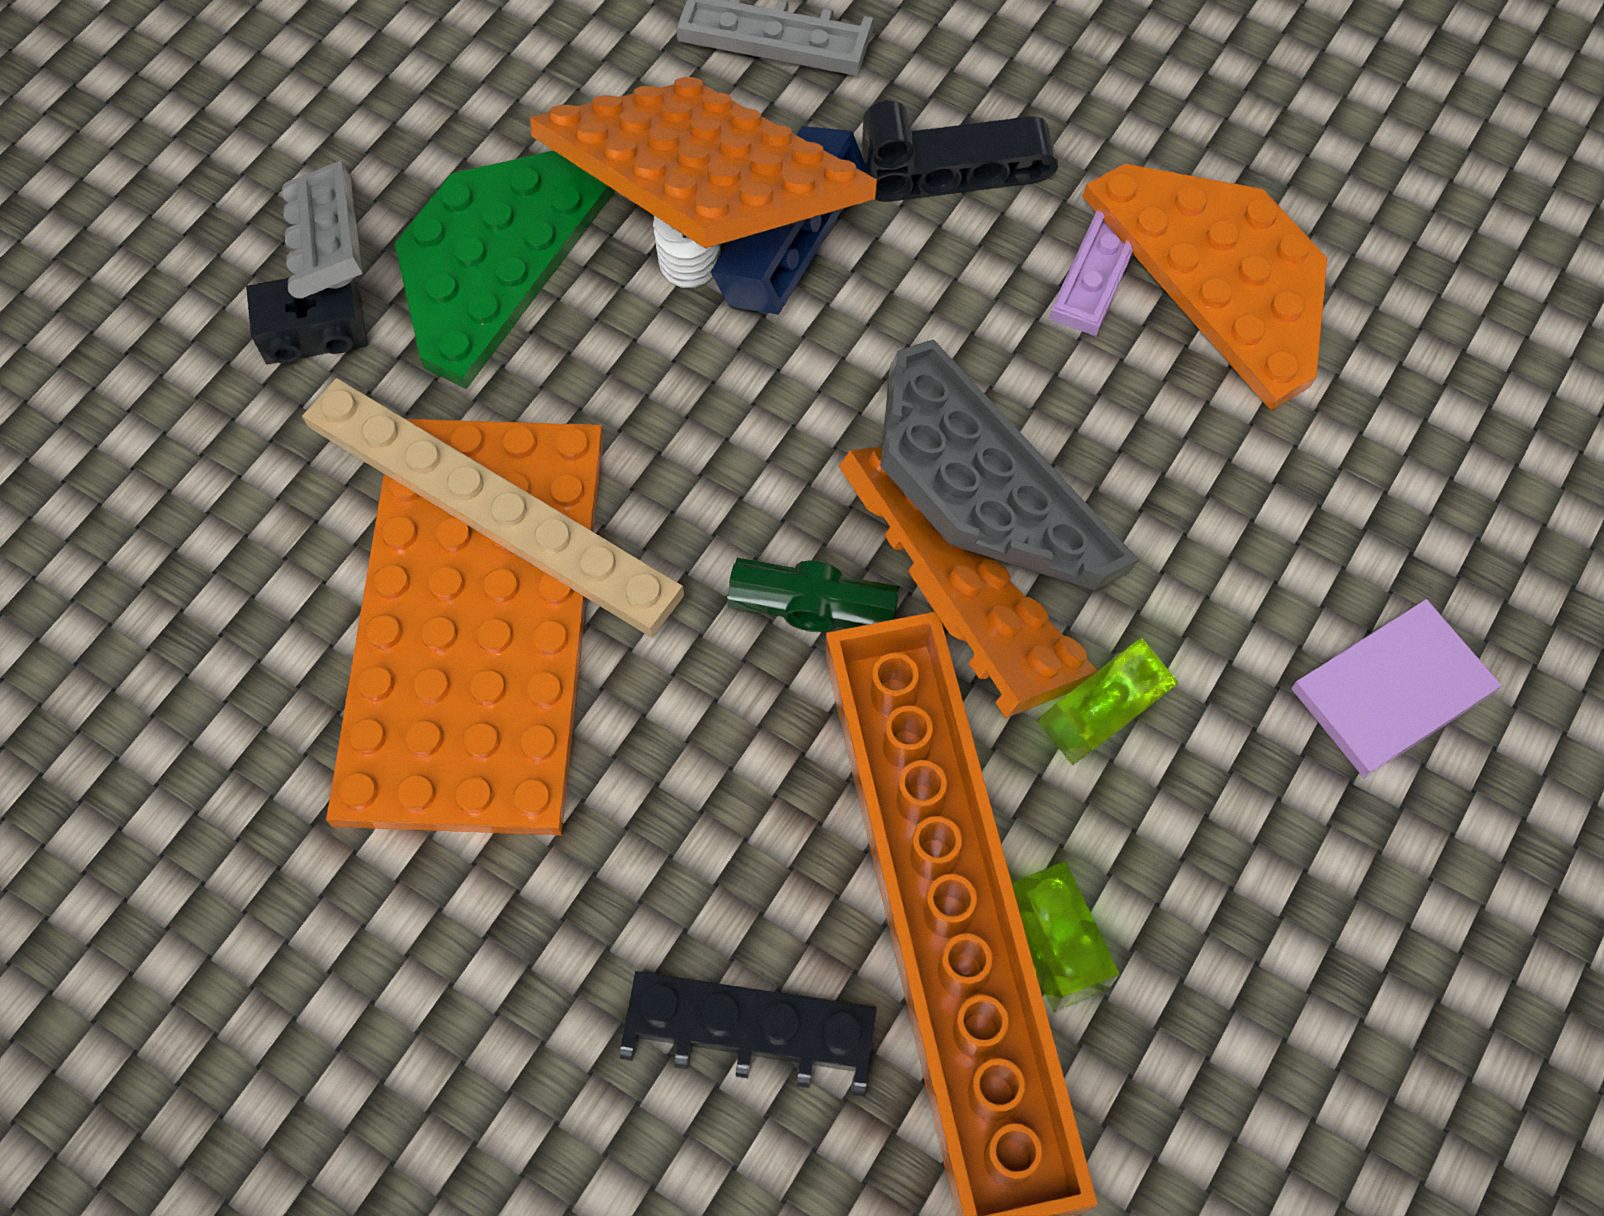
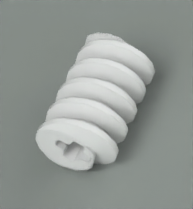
M654 216L653 227L658 263L664 277L670 283L681 288H695L713 278L711 270L719 256H721V244L704 248Z

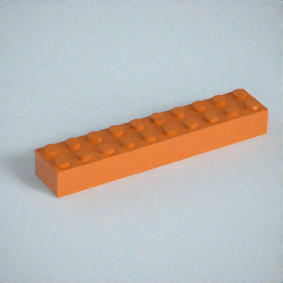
M935 612L826 633V663L956 1216H1076L1088 1213L1098 1203L942 622Z

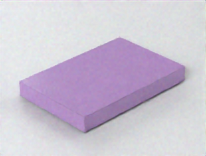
M1426 599L1300 678L1291 689L1365 779L1495 694L1502 685Z

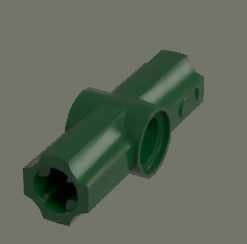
M737 558L735 564L733 563L730 575L727 604L730 608L784 617L788 624L797 629L818 633L831 630L832 626L849 629L895 620L900 586L845 577L836 567L820 561H801L794 568Z

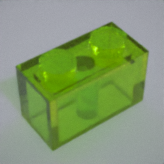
M1141 637L1059 700L1036 721L1073 766L1179 682Z
M1066 861L1012 882L1036 976L1053 1013L1108 991L1120 973Z

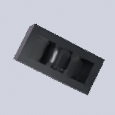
M289 278L246 286L251 337L266 365L292 363L301 358L328 353L341 354L350 349L368 346L362 299L354 279L343 287L335 289L328 287L303 298H295L289 293Z

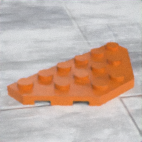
M1126 163L1086 184L1083 198L1095 212L1100 210L1104 214V222L1124 245L1126 240L1132 245L1134 249L1132 254L1270 411L1312 386L1317 377L1327 257L1264 189Z

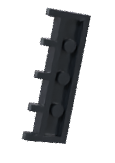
M635 971L621 1042L620 1059L633 1061L637 1052L638 1039L677 1044L674 1067L680 1069H688L692 1047L738 1054L736 1077L745 1079L749 1078L752 1056L800 1063L797 1087L810 1088L813 1065L854 1071L852 1095L865 1097L877 1007Z

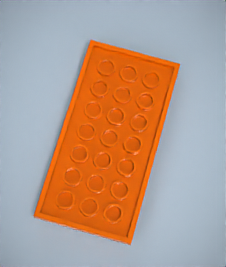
M406 419L594 532L604 440L602 425ZM383 474L326 820L332 827L562 836L587 598Z

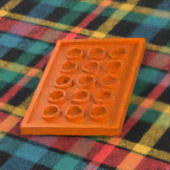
M681 77L676 79L673 85L660 88L641 86L634 89L633 94L620 97L612 95L597 96L593 98L592 103L580 106L557 105L551 107L549 113L530 117L531 136L704 248L875 199L877 179L857 169L853 162L840 160L824 151L820 144L807 142L793 134L790 128L776 125L762 117L759 111L745 108L734 102L730 95L716 92L703 85L702 80L694 77Z

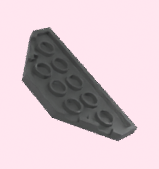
M934 339L897 351L889 369L880 466L949 545L1094 591L1130 573L1139 559Z

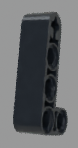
M891 100L872 105L863 117L862 155L866 164V174L877 179L875 199L882 202L1035 184L1050 178L1058 168V161L1048 124L1040 117L1028 116L911 131L906 107L900 102Z

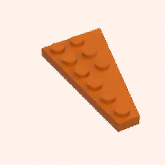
M864 448L848 452L839 468L866 509L875 515L884 517L890 526L884 536L892 548L901 551L904 547L914 562L908 572L948 633L957 639L966 641L975 655L968 663L978 678L987 679L990 676L1002 694L995 704L1005 719L1086 687L1099 671L1087 660L1088 656L1085 649L1074 639L1064 636L1048 620L1049 615L1046 609L1036 600L1026 597L1010 581L1011 576L1003 565L984 555L949 545L881 468L882 448Z

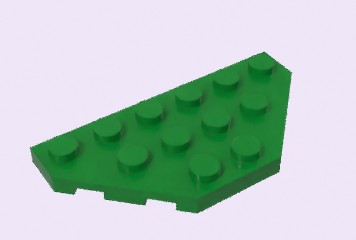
M554 150L451 173L395 242L419 356L424 369L467 389L615 193V190Z

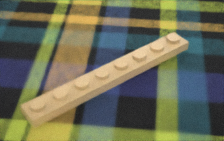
M337 378L302 415L308 428L653 638L684 597L683 586Z

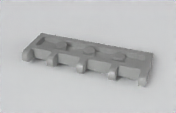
M687 0L676 27L677 38L680 42L859 76L872 35L874 18L864 16L861 26L833 21V10L823 8L820 18L788 12L789 3L782 0L777 1L775 9L743 4L744 0Z
M342 160L286 182L282 187V196L288 203L283 208V215L288 223L295 225L286 229L285 242L289 247L297 249L290 252L286 258L288 270L295 274L288 280L289 293L295 298H303L328 287L333 289L343 287L356 276L363 274L351 177Z

